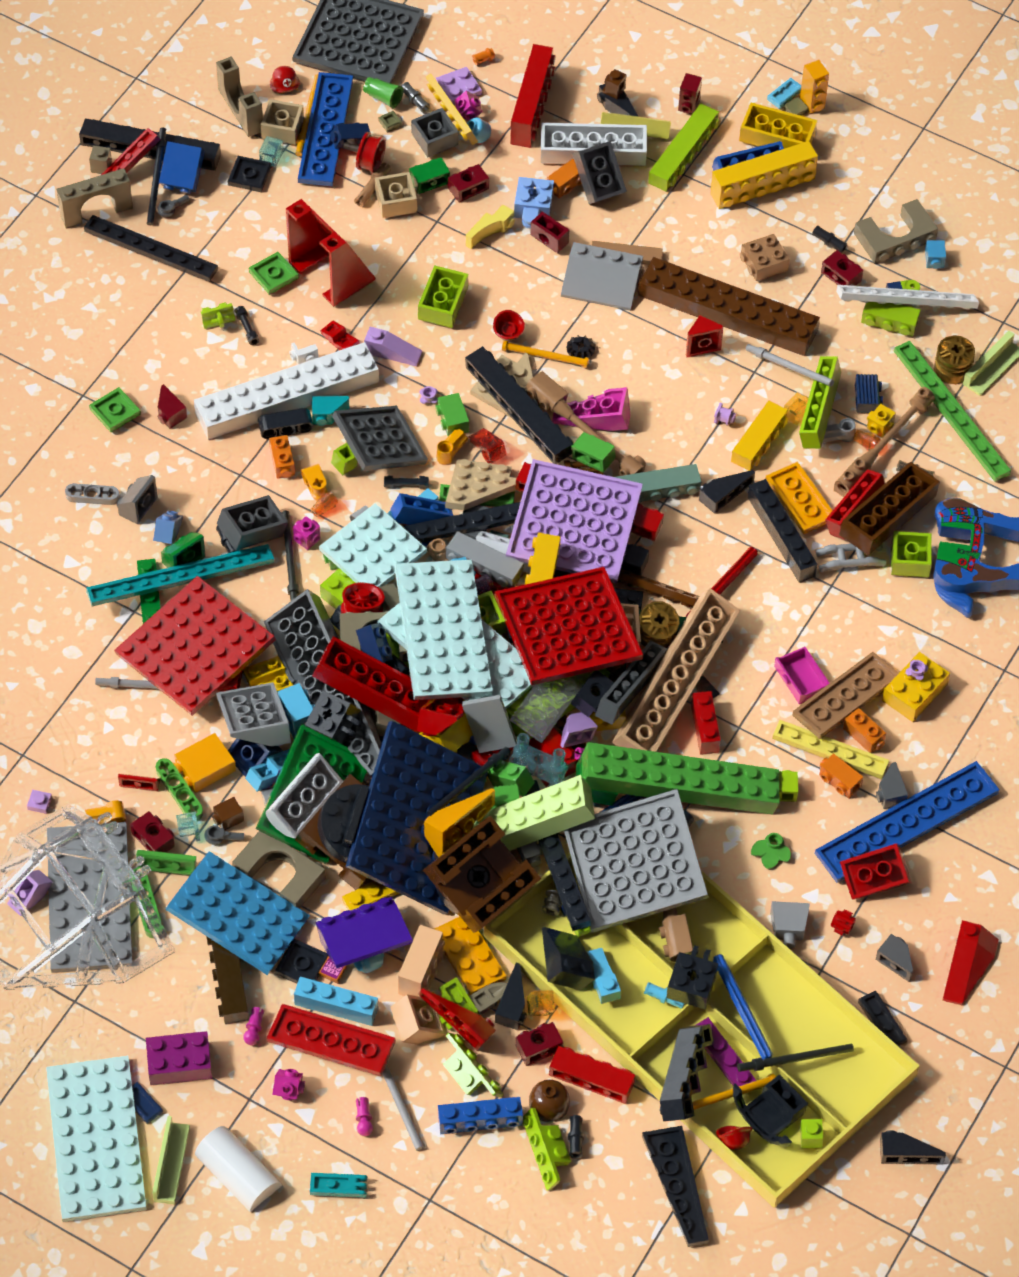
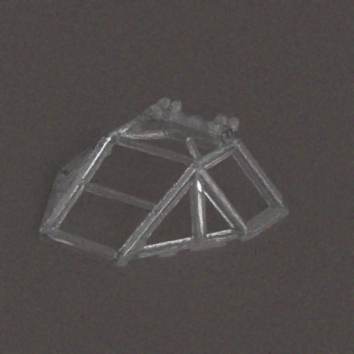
M67 804L17 833L0 862V885L6 874L16 869L0 886V904L8 896L45 948L12 975L9 974L0 961V985L4 990L43 986V988L58 987V985H103L106 982L125 983L175 953V948L139 880L149 874L151 868L149 865H145L134 873L133 870L142 865L144 858L138 856L129 863L126 862L107 836L118 829L119 825L116 821L107 824L103 829L101 828L102 825L111 820L112 815L110 812L100 815L96 820L74 806ZM66 819L76 824L44 844L33 839L47 831V828L54 827ZM80 837L89 851L63 846ZM22 847L28 850V852L17 857ZM55 854L96 860L102 867L103 871L93 906ZM46 856L88 913L52 943L14 891ZM110 878L121 895L102 905L108 879ZM135 901L158 946L133 960L132 963L122 966L100 921ZM82 935L76 973L35 975L39 968ZM94 940L111 971L88 972Z

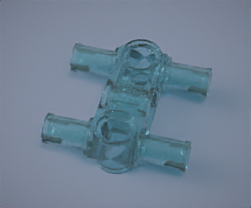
M519 734L517 736V745L513 748V754L509 758V762L527 767L530 775L549 782L548 787L563 782L565 774L569 769L568 764L564 761L565 751L557 748L552 756L529 746L530 737L528 734Z

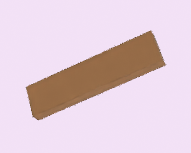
M593 240L591 245L643 256V264L646 265L650 264L653 257L662 260L663 248Z

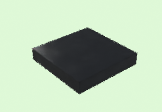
M238 155L227 181L228 186L262 193L272 167L271 162Z
M293 939L275 969V974L296 984L300 977L317 981L319 972L327 960L328 954Z

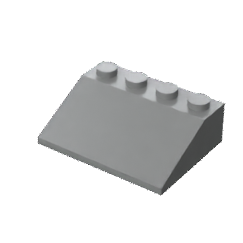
M573 242L560 297L631 311L642 272L643 256Z
M274 682L216 693L230 737L268 746H282L291 743L289 723Z

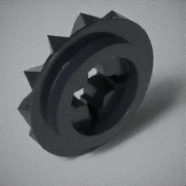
M577 335V337H571L570 341L567 342L566 350L570 356L583 359L585 357L590 358L595 352V343H593L592 338L589 339L586 335L584 337ZM583 344L584 347L578 351V346Z

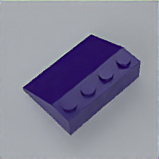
M392 897L381 898L378 902L363 904L357 909L346 910L339 915L324 917L321 921L315 922L320 942L336 969L413 942L398 906Z

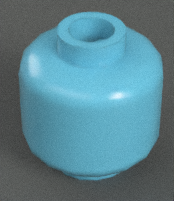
M477 117L468 121L467 125L478 140L477 143H483L490 138L491 125L488 122Z
M384 953L355 962L354 965L359 971L371 973L383 965Z

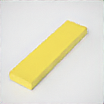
M602 112L600 124L647 125V137L668 139L671 121Z

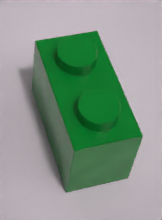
M442 157L409 168L412 183L417 194L448 184L450 171Z

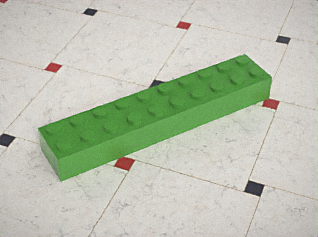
M591 742L587 743L582 753V777L593 790L652 797L677 789L681 802L773 815L779 805V769Z

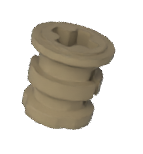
M547 890L545 893L547 897L544 900L545 905L542 907V911L548 915L558 916L559 908L562 906L559 894L556 890Z

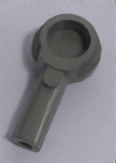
M184 195L177 200L160 202L157 208L159 215L163 217L172 216L175 213V208L190 201L189 196Z
M216 825L210 826L204 834L205 840L212 845L219 844L223 840L244 841V833L224 831L223 828Z

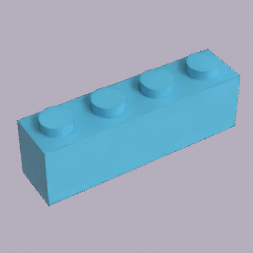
M300 977L294 992V1005L373 1026L378 1011V998Z

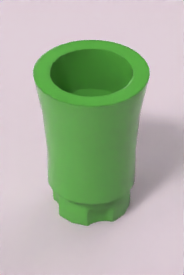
M367 78L363 87L365 93L385 103L392 109L399 105L403 96L402 86L377 78Z

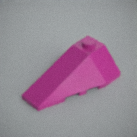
M627 387L604 390V394L595 397L590 395L587 396L588 399L580 402L575 400L567 403L575 415L592 429L615 431L626 430L629 427L631 414ZM555 412L553 413L552 422L554 424L576 426L572 421Z

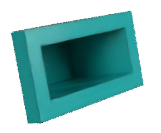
M312 396L313 425H332L335 422L332 417L334 411L350 410L349 396Z

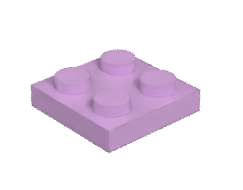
M468 67L436 77V81L453 105H455L454 100L466 90L476 96L482 95V90Z

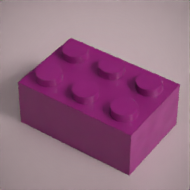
M207 1031L146 1037L150 1086L212 1079Z

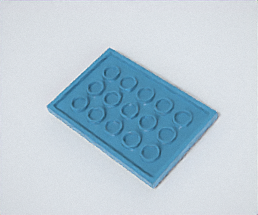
M208 851L166 907V911L266 975L273 969L310 916L210 851Z

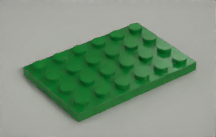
M302 724L255 829L326 864L330 859L328 855L320 849L312 855L295 840L296 838L282 834L270 823L266 816V811L317 753L324 757L343 781L351 774L362 783L367 770L357 760L356 756L349 751L348 747Z

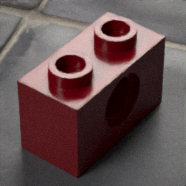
M685 73L679 91L678 111L693 114L701 100V76Z
M477 164L448 177V189L458 203L488 190L489 177L481 166Z
M543 211L531 221L530 235L557 254L569 244L570 230Z
M836 250L822 261L821 273L836 285L856 286L862 281L863 269L851 261L845 254Z
M150 811L130 824L132 835L147 851L167 853L175 847L174 833L171 829H166L162 825L161 819L157 815L154 816Z
M554 1022L540 1024L534 1030L521 1032L516 1036L515 1046L525 1066L554 1055L558 1046L563 1047V1040ZM540 1040V1041H542L543 1043H542V1044H536V1043H534V1041Z

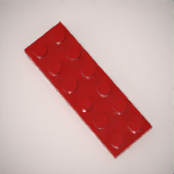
M283 1003L266 1038L269 1043L378 1076L382 1075L396 1043L395 1037Z

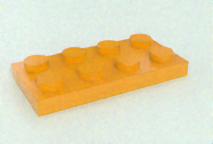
M798 461L766 475L765 479L803 534L826 524L825 519L832 512V509Z
M460 916L434 928L443 932V940L445 941L443 950H445V955L469 995L474 994L487 985L506 980V974L480 932L473 933Z

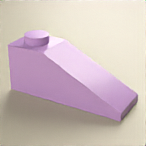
M369 327L364 340L371 355L416 367L422 354V350L389 331Z

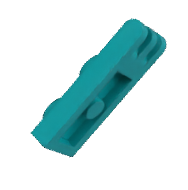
M311 1172L310 1195L364 1198L367 1195V1192L364 1191L367 1189V1183L363 1182H367L368 1176Z

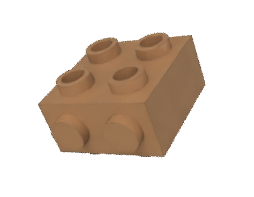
M775 234L744 243L741 247L740 259L743 263L745 262L749 274L753 275L756 281L777 275L789 269L790 259Z

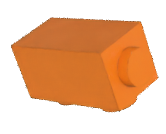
M571 159L547 177V180H554L553 194L558 198L568 194L575 186L582 184L574 159Z
M288 436L269 438L276 478L294 476L295 467Z
M860 708L845 718L843 729L869 753L880 750L884 746L886 732Z
M834 753L829 758H824L820 763L819 776L825 783L831 784L839 794L845 795L848 799L862 786L863 776Z

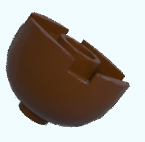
M553 1079L543 1080L532 1088L529 1095L530 1109H536L541 1121L560 1120L568 1112L570 1096L566 1087L561 1082Z

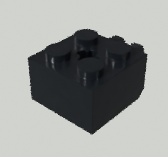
M322 691L305 726L343 745L347 735L355 737L357 734L351 729L353 724L356 726L362 725L363 722L356 719L361 709L341 698Z
M694 945L691 955L679 952L667 987L666 998L706 1009L717 976L719 963L709 961L711 954L709 949H706L703 959L696 957L699 947Z

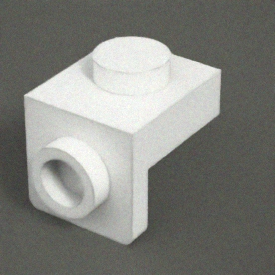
M295 342L291 343L289 354L292 361H296L297 365L319 358L316 344L298 350Z

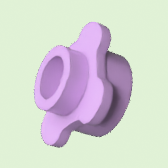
M427 386L419 391L422 404H435L438 402L436 397L438 391L436 388Z
M912 660L910 667L906 669L905 673L907 676H913L917 680H922L924 673L928 671V666L920 660Z

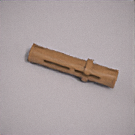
M383 162L378 170L372 173L371 179L354 199L356 205L359 204V207L364 206L375 191V177L386 176L391 171L389 164L385 167L386 163Z

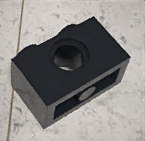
M596 670L587 679L570 704L589 717L593 712H597L601 698L614 682Z

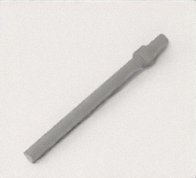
M751 344L746 346V351L755 354L760 359H767L830 387L834 384L833 379L769 353L765 348H758Z
M112 676L111 678H95V685L110 686V688L158 689L146 680L119 679V677Z
M386 1063L382 1072L415 1150H422L421 1140Z

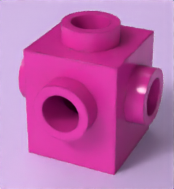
M467 90L454 100L457 111L467 121L476 118L482 113L479 97Z
M307 516L302 520H298L293 527L294 540L308 551L321 539L320 525Z
M279 1069L275 1075L272 1095L281 1096L284 1100L297 1099L299 1094L304 1092L305 1081H302L303 1073H299L295 1069Z

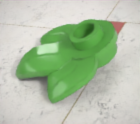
M770 833L766 836L765 840L756 841L751 849V855L761 857L762 864L766 869L774 868L779 860L789 862L791 856L790 849L784 845V839L778 833Z

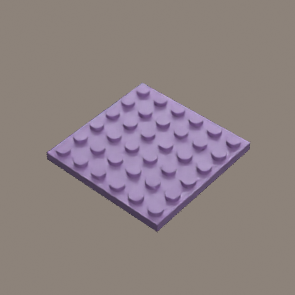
M533 459L506 556L520 562L529 563L530 555L533 556L535 550L532 548L533 538L537 537L538 532L561 536L556 570L578 573L605 567L610 581L617 584L643 484Z

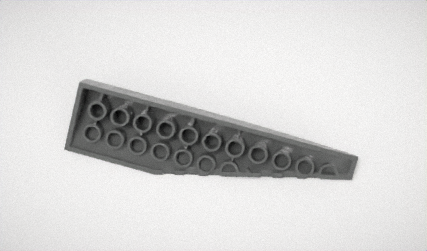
M307 589L266 619L264 624L267 631L275 636L276 640L273 642V645L285 667L288 679L294 685L300 683L302 689L307 690L310 704L315 705L322 691H325L361 709L356 719L363 723L361 726L353 724L351 729L357 734L355 737L347 735L344 743L367 772L373 776L382 744L368 706L312 677L333 636L336 638L338 636L321 598Z

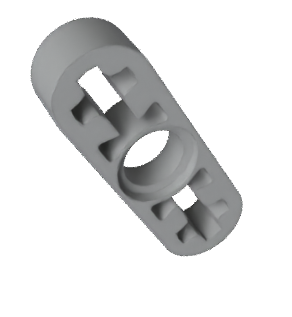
M72 483L65 488L66 499L74 503L114 505L120 498L119 490L114 486ZM91 491L97 492L95 497L87 496Z

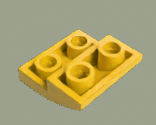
M278 656L246 667L243 670L249 687L274 682L278 693L280 690L293 686Z

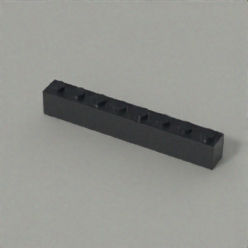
M85 118L79 132L80 145L110 148L113 152L123 153L146 129ZM166 134V142L202 148L205 153L201 168L216 171L221 157L220 144ZM155 146L144 156L145 158H156L157 149Z
M482 346L465 357V368L553 464H558L572 455L571 446L573 442L571 438L562 433L559 425L551 421L548 413L543 412L539 408L537 401L528 396L525 388L517 384L514 376L506 372L505 367L495 360L490 351H487Z

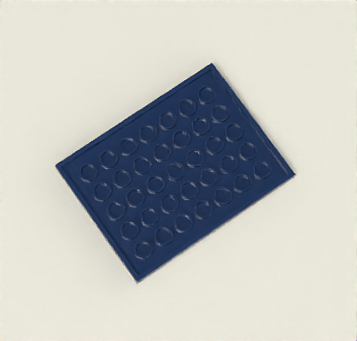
M394 721L388 722L346 867L443 915L448 914L449 909L440 899L436 886L423 871L438 858L424 836V821L429 817L427 814L428 810L481 766ZM488 772L446 807L482 793Z

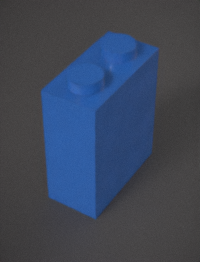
M167 141L159 184L163 186V189L173 191L174 188L180 189V192L185 194L196 192L205 151L200 147Z

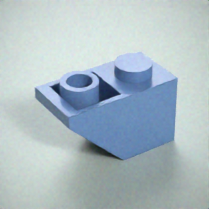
M167 511V513L165 512L156 518L153 541L168 544L174 543L183 516L178 515L176 511Z

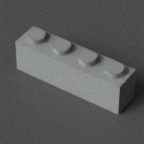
M458 531L446 547V559L451 561L454 558L466 557L467 560H472L473 569L477 574L487 580L490 579L498 583L501 587H514L523 575L524 563L507 557L506 554Z

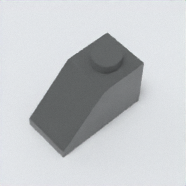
M892 762L879 783L878 791H876L877 801L882 804L883 809L892 808L908 798V793L896 762Z
M890 934L877 950L875 960L909 982L912 977L913 967L908 944L901 937Z

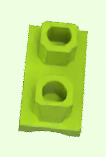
M224 302L220 303L218 307H205L200 311L204 329L218 325L220 328H223L225 323L236 321L232 303L227 304Z

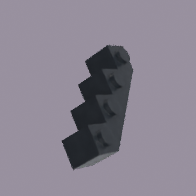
M710 1024L688 1026L678 1031L660 1097V1114L662 1115L663 1122L685 1120L695 1116L691 1095L701 1092L698 1071L707 1068L704 1047L714 1044Z

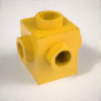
M880 404L875 411H871L866 419L868 421L867 429L871 433L883 437L894 426L896 412Z

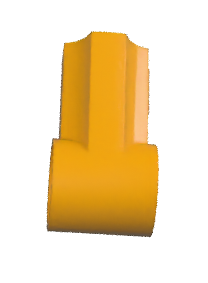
M455 429L445 440L437 444V462L442 465L452 462L453 456L468 441L464 431Z
M120 800L110 801L103 807L85 810L88 826L126 822L124 804Z

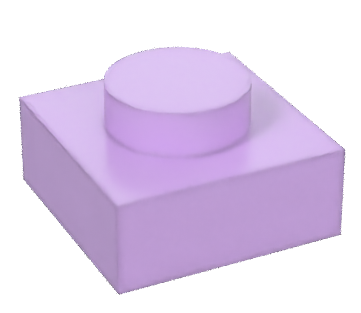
M32 789L27 810L47 814L52 794Z

